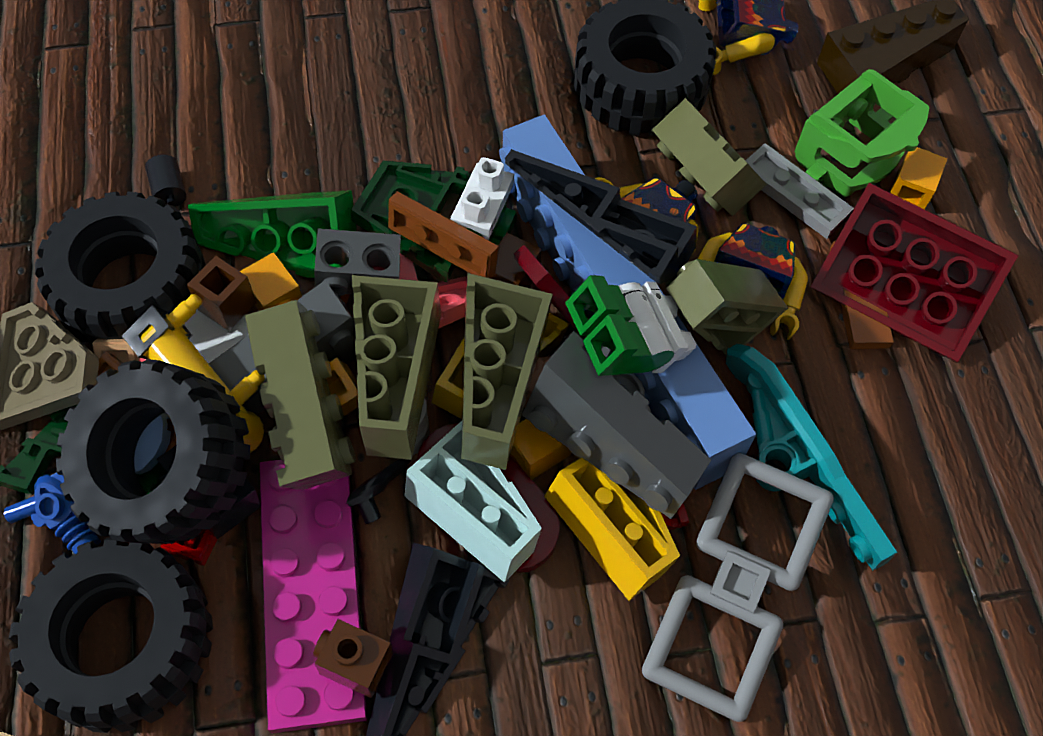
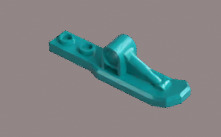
M737 343L728 348L726 365L735 378L746 385V389L752 397L754 408L752 415L758 445L757 459L763 463L770 460H778L786 466L787 473L800 479L810 477L817 486L830 491L834 500L828 515L836 524L841 523L851 537L848 540L849 545L857 559L862 563L867 562L872 571L887 564L897 553L896 549L845 475L835 453L776 365L753 347ZM756 479L764 489L776 492L781 491V489Z

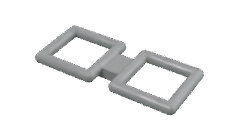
M737 453L733 455L696 540V546L700 551L722 560V564L713 585H709L689 575L680 578L642 666L643 676L733 721L743 722L746 720L783 629V621L779 616L758 607L757 604L767 581L789 591L799 588L834 500L832 493L745 454ZM744 474L812 503L786 569L718 539ZM692 597L761 628L734 699L664 666Z

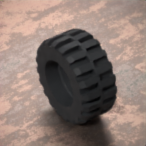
M617 0L616 4L609 2L599 8V13L595 11L586 20V24L581 28L578 35L574 87L576 94L580 97L581 104L587 111L592 110L591 116L601 124L605 121L609 123L608 127L618 132L620 129L629 131V135L639 136L640 132H648L649 136L656 135L652 129L684 98L697 111H700L706 102L716 64V45L709 28L706 25L702 26V19L695 12L690 14L688 8L679 2L675 5L669 3V0ZM632 58H643L658 62L668 70L658 73H643L631 70L620 62Z
M129 191L127 196H120L119 192L105 193V198L97 200L95 197L83 200V206L77 209L71 207L62 214L64 219L60 223L54 221L47 230L48 240L42 239L37 251L40 258L35 262V275L38 278L37 286L63 326L69 329L81 342H90L93 347L92 343L98 338L124 339L122 335L152 305L171 313L183 300H186L191 295L187 284L206 266L205 259L188 221L184 220L181 212L174 206L166 205L165 201L149 195L145 199L143 193ZM132 254H147L156 257L150 269L141 278L129 285L115 289H97L92 287L100 271L118 258Z
M147 359L144 362L133 360L122 363L118 366V370L110 368L96 378L97 385L88 384L77 396L81 401L76 407L71 406L64 418V420L68 421L65 433L59 432L57 446L62 447L61 458L56 459L57 473L64 477V482L60 484L65 500L74 501V504L71 506L72 512L81 522H88L87 525L93 532L100 536H109L112 540L121 542L174 544L176 541H188L198 537L201 529L210 530L221 520L219 511H229L237 500V496L233 493L237 485L244 486L247 472H243L242 468L244 459H250V445L244 444L243 436L247 435L249 430L246 419L236 416L240 412V406L235 398L226 394L225 387L216 380L207 378L204 374L160 360ZM167 413L176 433L175 459L163 482L152 492L146 494L140 486L135 473L134 457L136 446L145 428L155 418Z
M111 537L106 538L104 546L101 547L94 541L78 545L77 554L69 557L66 553H63L54 559L52 563L55 567L47 575L40 571L31 582L35 589L30 597L24 595L21 597L16 611L22 614L20 622H13L10 628L9 639L18 644V648L11 649L9 653L11 666L21 672L18 675L17 682L22 690L34 697V703L44 711L78 728L85 727L92 732L108 733L112 727L120 732L134 730L138 727V720L142 718L149 723L164 716L162 707L168 702L177 707L187 697L182 691L187 682L190 680L197 683L204 670L198 665L199 658L209 657L212 642L206 637V632L213 630L212 615L205 608L208 601L187 570L161 547L154 549L150 543L130 542L128 545L126 542L112 540ZM125 596L146 597L153 605L154 624L150 638L139 655L129 664L113 673L101 676H89L83 673L77 660V643L80 633L91 615L104 604Z

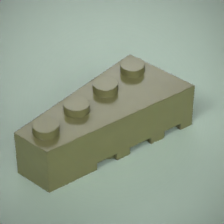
M467 273L461 459L506 470L547 327L553 294Z
M352 275L353 311L356 332L355 353L358 372L359 427L366 455L412 460L441 319L438 282Z
M293 300L245 315L255 368L260 375L266 374L267 382L262 383L260 389L262 403L270 417L275 418L277 425L273 427V430L268 431L271 448L273 451L278 452L285 464V468L276 470L279 486L304 490L353 475L350 463L356 462L355 452L348 436L342 437L338 421L344 419V414L337 394H330L326 378L332 377V371L326 353L324 351L319 353L315 336L320 335V327L314 311H307V308L300 302Z

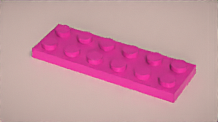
M282 460L260 462L268 731L272 734L367 721L366 696L320 675L315 666L317 658L313 657L314 648L319 637L325 629L332 631L337 619L361 629L352 506L346 504L351 494L350 476L304 490L279 486L276 470L285 468Z

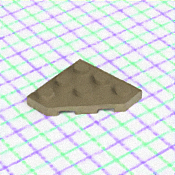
M33 302L5 312L1 316L0 431L74 406L81 401L77 396L88 384L97 385L96 378L98 377L99 358L47 310Z

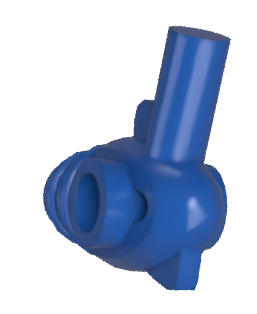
M56 472L53 475L46 474L40 476L34 485V496L4 509L5 519L9 523H15L31 516L35 526L43 527L47 525L51 531H55L56 537L62 538L63 543H68L67 549L73 551L74 554L78 553V545L94 541L99 545L101 540L97 533L90 530L87 525L88 522H81L72 512L71 506L74 504V501L65 500L60 484L64 482L63 475H59Z

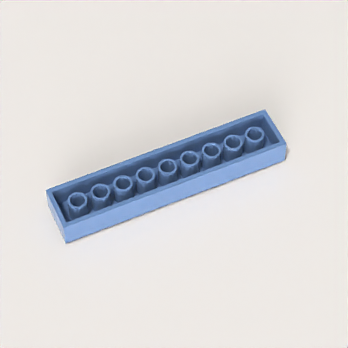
M541 115L503 130V148L499 149V155L504 164V171L515 174L510 193L516 200L518 213L525 223L529 221L533 227L535 240L542 251L547 250L552 258V265L560 281L565 280L571 289V295L590 275L604 276L608 285L636 282L642 286L646 281L655 282L505 164V157L512 149L585 175L546 115ZM584 309L589 319L595 314L591 310ZM677 315L674 319L679 329L689 332ZM698 345L688 356L672 363L663 373H652V371L634 373L642 382L645 391L644 397L650 402L648 405L651 413L659 421L669 420L711 459V462L694 486L695 490L723 477L732 456L737 453L747 454L756 433Z

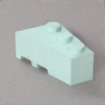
M461 421L407 470L404 496L505 583L534 552L542 528L512 481L508 482L499 468L461 459Z

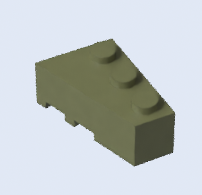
M686 98L652 129L661 140L656 146L670 161L676 157L683 165L679 170L681 174L694 186L699 183L704 188L706 193L702 195L703 198L717 212L724 208L732 216L735 215L767 185Z
M696 259L683 265L677 272V278L666 287L693 330L708 342L711 341L716 349L723 351L725 356L728 348L737 343L746 345L788 309L785 302L760 269Z

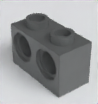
M318 228L314 288L326 280L339 296L345 294L354 295L352 275L399 279L401 235ZM331 264H341V265H343V267H338V268H336V267H332V266H330V265H331ZM378 266L385 270H374L371 267Z

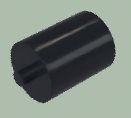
M157 155L150 158L145 164V170L152 196L164 200L166 205L174 207L181 205L186 200L187 195L177 159L170 155Z

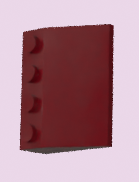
M868 183L810 288L842 305H847L890 327L891 330L958 363L1019 255ZM843 289L887 312L888 317L845 296Z

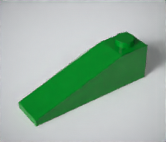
M352 190L188 204L191 227L198 245L234 256L243 255L256 260H260L274 252L286 269L295 271V274L306 278H314L318 228L356 231V223L352 221L351 209L354 206ZM331 264V265H330V266L336 267V268H338V267H343V265H341V264Z

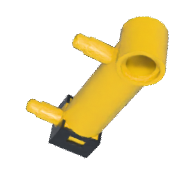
M191 294L186 300H183L171 313L152 305L122 337L140 358L160 360L204 374L205 377L214 379L224 386L226 394L233 396L240 406V412L236 416L246 419L249 433L243 436L244 444L250 445V453L257 449L262 442L264 434L263 424L260 418L253 412L247 411L243 404L258 390V386L265 380V376L260 375L257 370H254L230 391L189 340L193 335L184 324L196 313V309L202 305L201 298L196 294Z

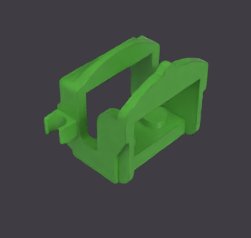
M868 69L806 120L794 151L796 159L806 169L805 173L824 187L831 188L843 198L849 197L856 190L866 188L868 183H878L890 175L898 166L905 151L916 150L919 144L918 138L927 123L930 108L911 92L901 90L877 71ZM875 103L881 107L877 112L873 110ZM895 117L896 120L890 124L889 121ZM849 121L872 140L867 145H864L843 129L844 124ZM821 149L825 150L841 164L850 168L857 167L863 161L869 164L851 179L826 160L820 152Z

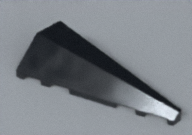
M512 149L505 157V164L659 284L676 279L678 270L688 262L696 249L697 226L623 200L620 196L619 187Z
M413 543L389 640L393 655L379 682L366 736H406L420 713L427 714L465 653V650L462 648L465 640L476 623H483L490 613L486 609L487 605L498 588H505L510 577L504 583L482 564L462 559L433 547Z

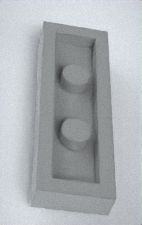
M766 143L745 160L767 184L761 189L764 193L826 239L849 219L854 210L852 206Z

